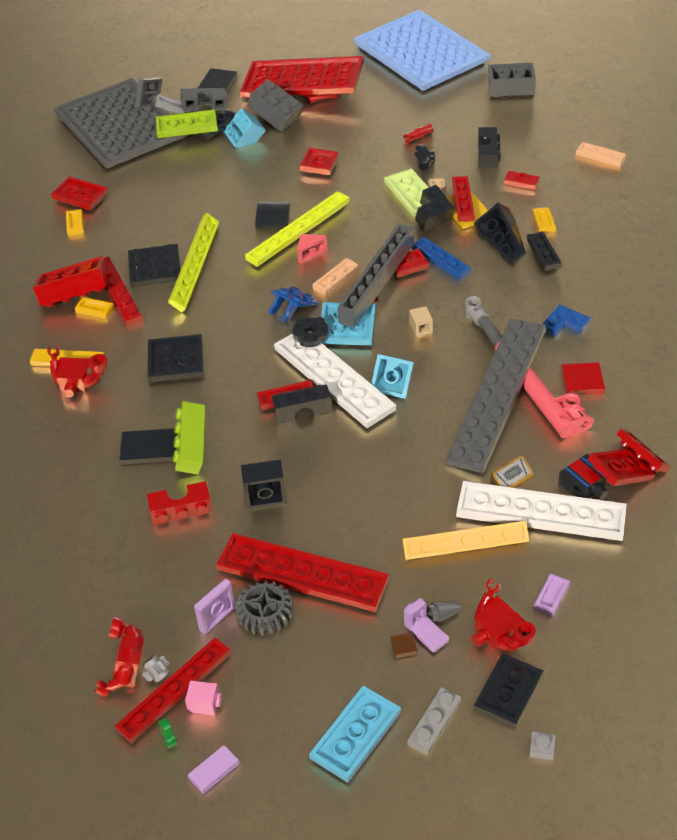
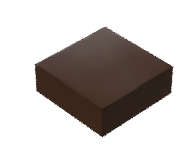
M412 632L391 636L396 659L418 655Z

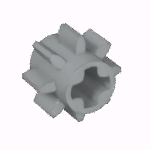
M154 654L143 663L142 666L145 671L141 674L148 682L154 679L157 683L169 673L167 666L170 663L164 656L158 658Z

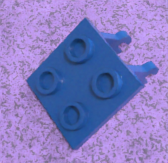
M294 286L272 290L271 294L275 295L276 298L269 309V314L276 315L286 299L290 302L282 316V321L289 322L298 307L318 305L319 301L315 300L310 294L300 292V289Z

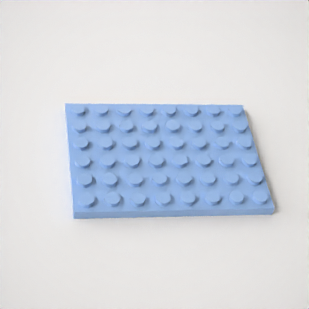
M417 10L353 38L354 44L423 91L491 59L489 53L421 10Z

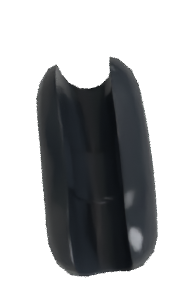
M417 145L415 147L417 152L414 155L420 162L419 168L426 171L430 168L431 163H435V152L429 151L424 145Z

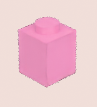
M190 681L185 699L188 713L215 716L216 709L221 706L222 693H219L216 683Z

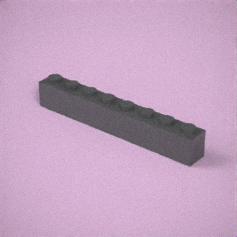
M398 223L337 307L339 324L353 328L357 326L414 245V227Z

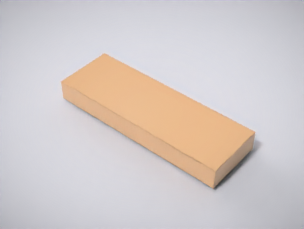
M582 142L576 150V155L620 167L626 159L625 153Z
M348 258L344 259L313 283V289L326 296L357 272L359 264Z

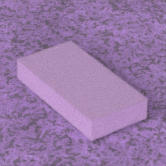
M550 573L534 604L533 610L554 618L570 586V581Z
M223 745L187 776L195 787L204 794L240 763Z

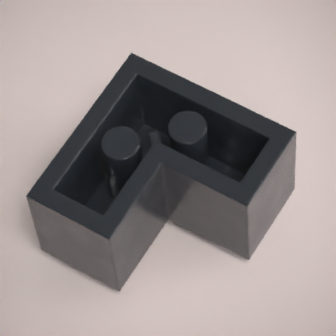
M433 185L422 191L420 199L422 206L418 207L415 218L421 229L427 231L450 221L454 206L437 185Z

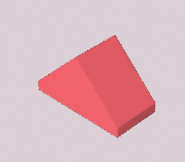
M301 234L297 247L298 262L302 263L327 251V237L325 235Z

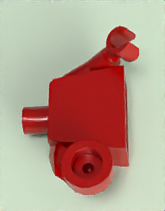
M55 346L56 351L51 354V348H47V353L51 356L52 360L50 361L51 376L54 382L59 384L63 394L68 397H72L75 392H85L87 389L99 384L105 369L108 367L107 357L103 354H95L90 358L60 357L57 360V357L60 355L59 349Z
M491 578L486 582L488 592L483 594L474 616L476 633L471 636V639L477 647L488 642L494 649L517 651V648L531 644L534 641L536 628L532 623L524 620L499 596H493L494 593H499L502 587L500 583H497L496 587L492 589L491 586L494 583V579Z
M113 616L109 638L118 640L122 636L113 679L109 680L108 684L98 680L96 683L98 688L94 690L95 693L102 697H106L110 690L114 691L124 686L135 687L145 639L139 627L134 624L129 625L125 623L122 617Z

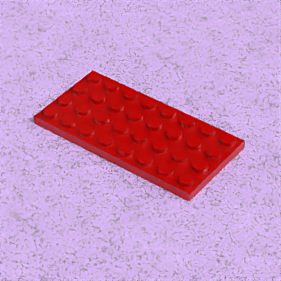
M346 56L252 61L240 90V96L249 98L250 94L268 79L291 96L355 93L364 57Z

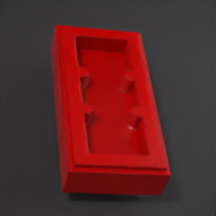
M509 170L504 179V184L535 190L540 181V176Z

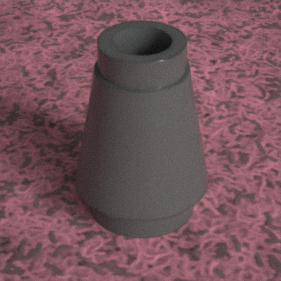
M457 600L432 602L426 609L428 618L436 623H440L461 612L460 604Z

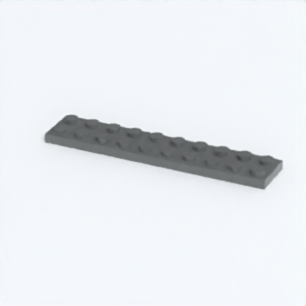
M510 319L446 458L447 465L480 473L485 472L545 334L546 325Z

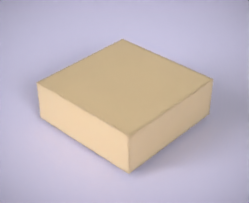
M445 178L429 179V187L437 185L442 192H446Z

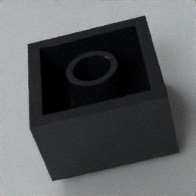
M281 459L241 465L247 509L287 504Z

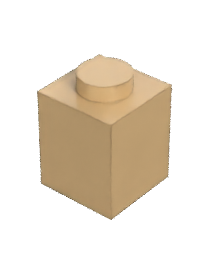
M426 306L409 310V324L416 337L433 333V319Z

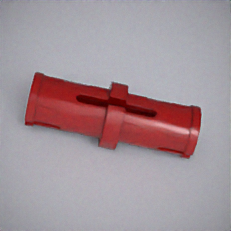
M428 123L421 128H415L414 131L403 136L404 139L408 138L404 141L409 144L416 139H422L423 136L434 131L433 128L429 129L433 126Z

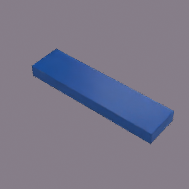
M425 237L416 241L412 246L413 250L419 249L426 259L458 280L471 273V267Z

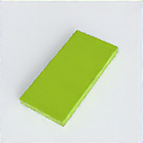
M215 110L156 116L157 138L218 131Z

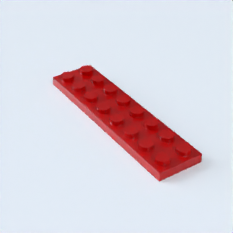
M232 533L216 564L217 570L261 582L267 580L268 584L275 581L277 586L282 584L284 588L372 612L377 611L389 581L388 573Z

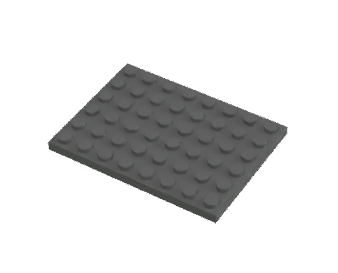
M132 78L54 108L57 116L106 169L187 137V135L157 138L156 116L170 114L164 109L156 107L154 99L149 102L145 101L141 108L135 107L138 83Z

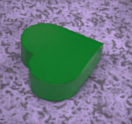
M168 718L159 720V732L167 748L170 749L177 746V740Z

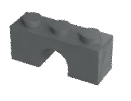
M225 88L181 89L180 103L182 111H197L198 105L202 104L210 106L215 111L227 110Z

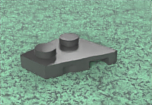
M139 78L135 107L141 108L145 101L149 102L153 97L160 94L162 78Z

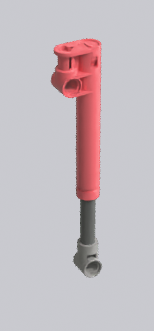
M469 296L465 301V316L468 319H472L477 326L483 329L496 346V351L502 335L491 322L490 315L481 305V299L477 296ZM530 366L522 387L560 437L569 438L590 429L594 424V419L585 414V409L580 404V397L577 394L568 393L555 398Z

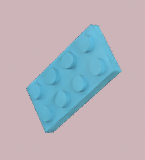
M362 686L309 753V758L349 783L400 715L401 707Z

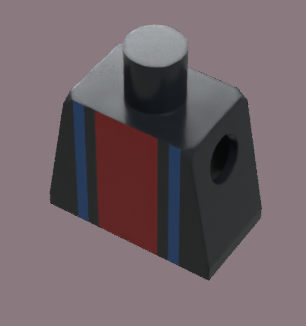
M588 453L559 472L558 485L577 497L590 498L595 495L600 500H603L609 493L605 488L606 478L594 469L593 464L588 460L590 456Z

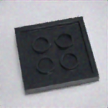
M178 244L128 250L131 288L177 281L181 271Z
M202 334L148 339L149 382L204 377Z

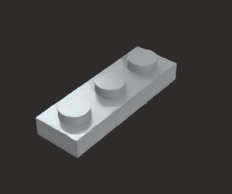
M441 687L407 740V745L428 756L460 705L461 697Z

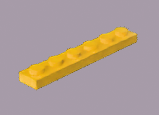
M526 521L402 539L405 560L529 542Z

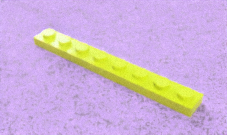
M337 191L245 254L246 260L257 267L300 238L301 234L307 233L350 203L349 197Z
M207 212L201 219L168 303L181 312L187 307L219 221Z

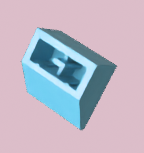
M241 108L235 114L230 124L227 125L224 133L235 148H240L256 143L266 130L253 114Z

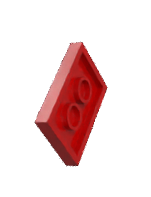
M69 176L51 193V196L54 200L92 210L109 193L108 187Z
M630 449L591 453L588 457L594 469L599 471L606 478L607 482L613 486L652 481L655 476Z

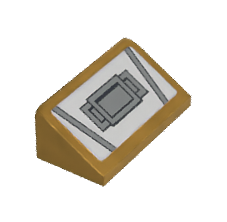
M520 455L492 472L491 483L496 486L515 488L533 477L534 472L525 458Z

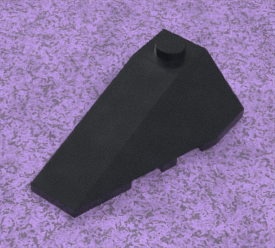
M497 202L474 222L479 235L512 264L526 255L516 220L508 207Z

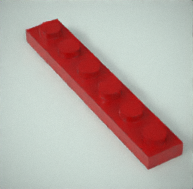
M104 257L108 281L106 289L126 326L143 321L138 307L110 257Z
M216 637L213 638L115 725L116 731L132 744L187 694L190 681L201 682L231 655V650Z

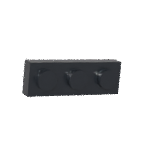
M542 231L527 234V241L543 269L548 271L561 268L562 262L545 233Z

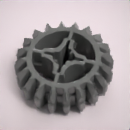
M267 580L264 584H260L257 581L256 586L249 584L248 590L242 589V595H238L235 604L236 617L239 620V624L244 626L246 631L252 630L254 635L258 631L262 636L265 632H269L272 635L273 630L276 629L280 632L281 626L287 627V621L291 620L294 611L293 599L288 589L284 590L282 584L277 586L275 581L268 584Z

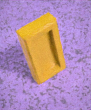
M549 207L533 209L532 214L538 231H543L544 233L556 232V225Z
M82 209L66 211L68 236L84 234Z
M82 297L76 305L75 311L107 319L114 309V304Z

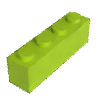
M183 401L175 414V419H178V422H176L174 433H177V436L174 439L176 450L174 451L173 462H176L175 471L199 474L203 464L205 405Z

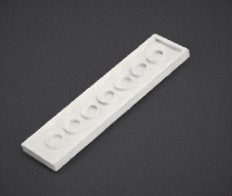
M292 333L274 344L275 350L317 386L327 384L331 398L366 428L396 411L395 403L321 342V345L316 347H303L300 345V342L294 341Z
M463 481L456 517L501 524L526 521L529 528L623 541L627 504Z

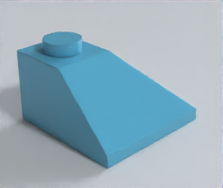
M378 354L371 384L383 394L406 399L414 362Z

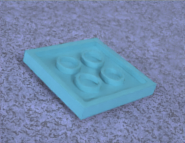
M323 302L321 317L325 319V323L328 325L329 336L326 341L325 339L321 341L322 344L372 345L376 304H371L357 326L353 328L339 324L337 307L340 303Z

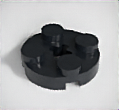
M300 317L296 320V324L292 329L294 341L296 342L297 340L303 347L321 345L320 342L324 339L326 341L329 336L328 325L322 317Z

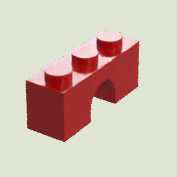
M206 481L186 485V496L178 500L171 499L167 494V490L148 493L147 498L153 525L213 512Z

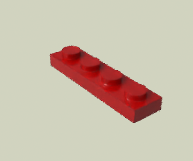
M468 176L452 177V186L458 222L475 221Z

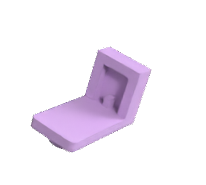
M421 598L406 606L404 609V625L432 652H436L449 642V637L426 616V603Z

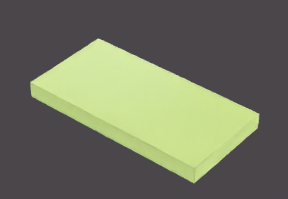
M412 168L384 177V183L410 214L413 217L416 216L418 207L422 206L420 204L422 191L429 187Z

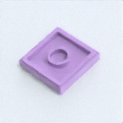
M226 578L194 605L199 631L204 635L235 609L232 585Z

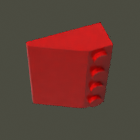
M104 255L40 274L33 286L40 307H50L55 305V302L61 300L62 302H67L74 296L83 297L88 295V292L104 290L108 283Z

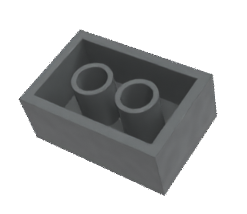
M533 63L488 65L490 96H528L535 94L536 77Z
M268 79L250 94L247 107L283 132L299 118L303 104Z

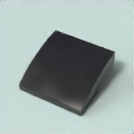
M258 202L255 220L256 229H283L288 226L290 202Z

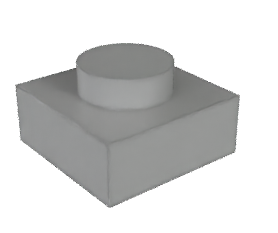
M532 731L529 757L553 761L556 735Z

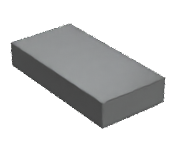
M162 95L156 96V107L180 114L185 112L182 111L179 100Z

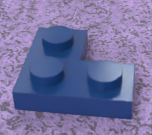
M559 304L542 325H546L545 332L557 337L565 326L582 333L590 324L591 318Z

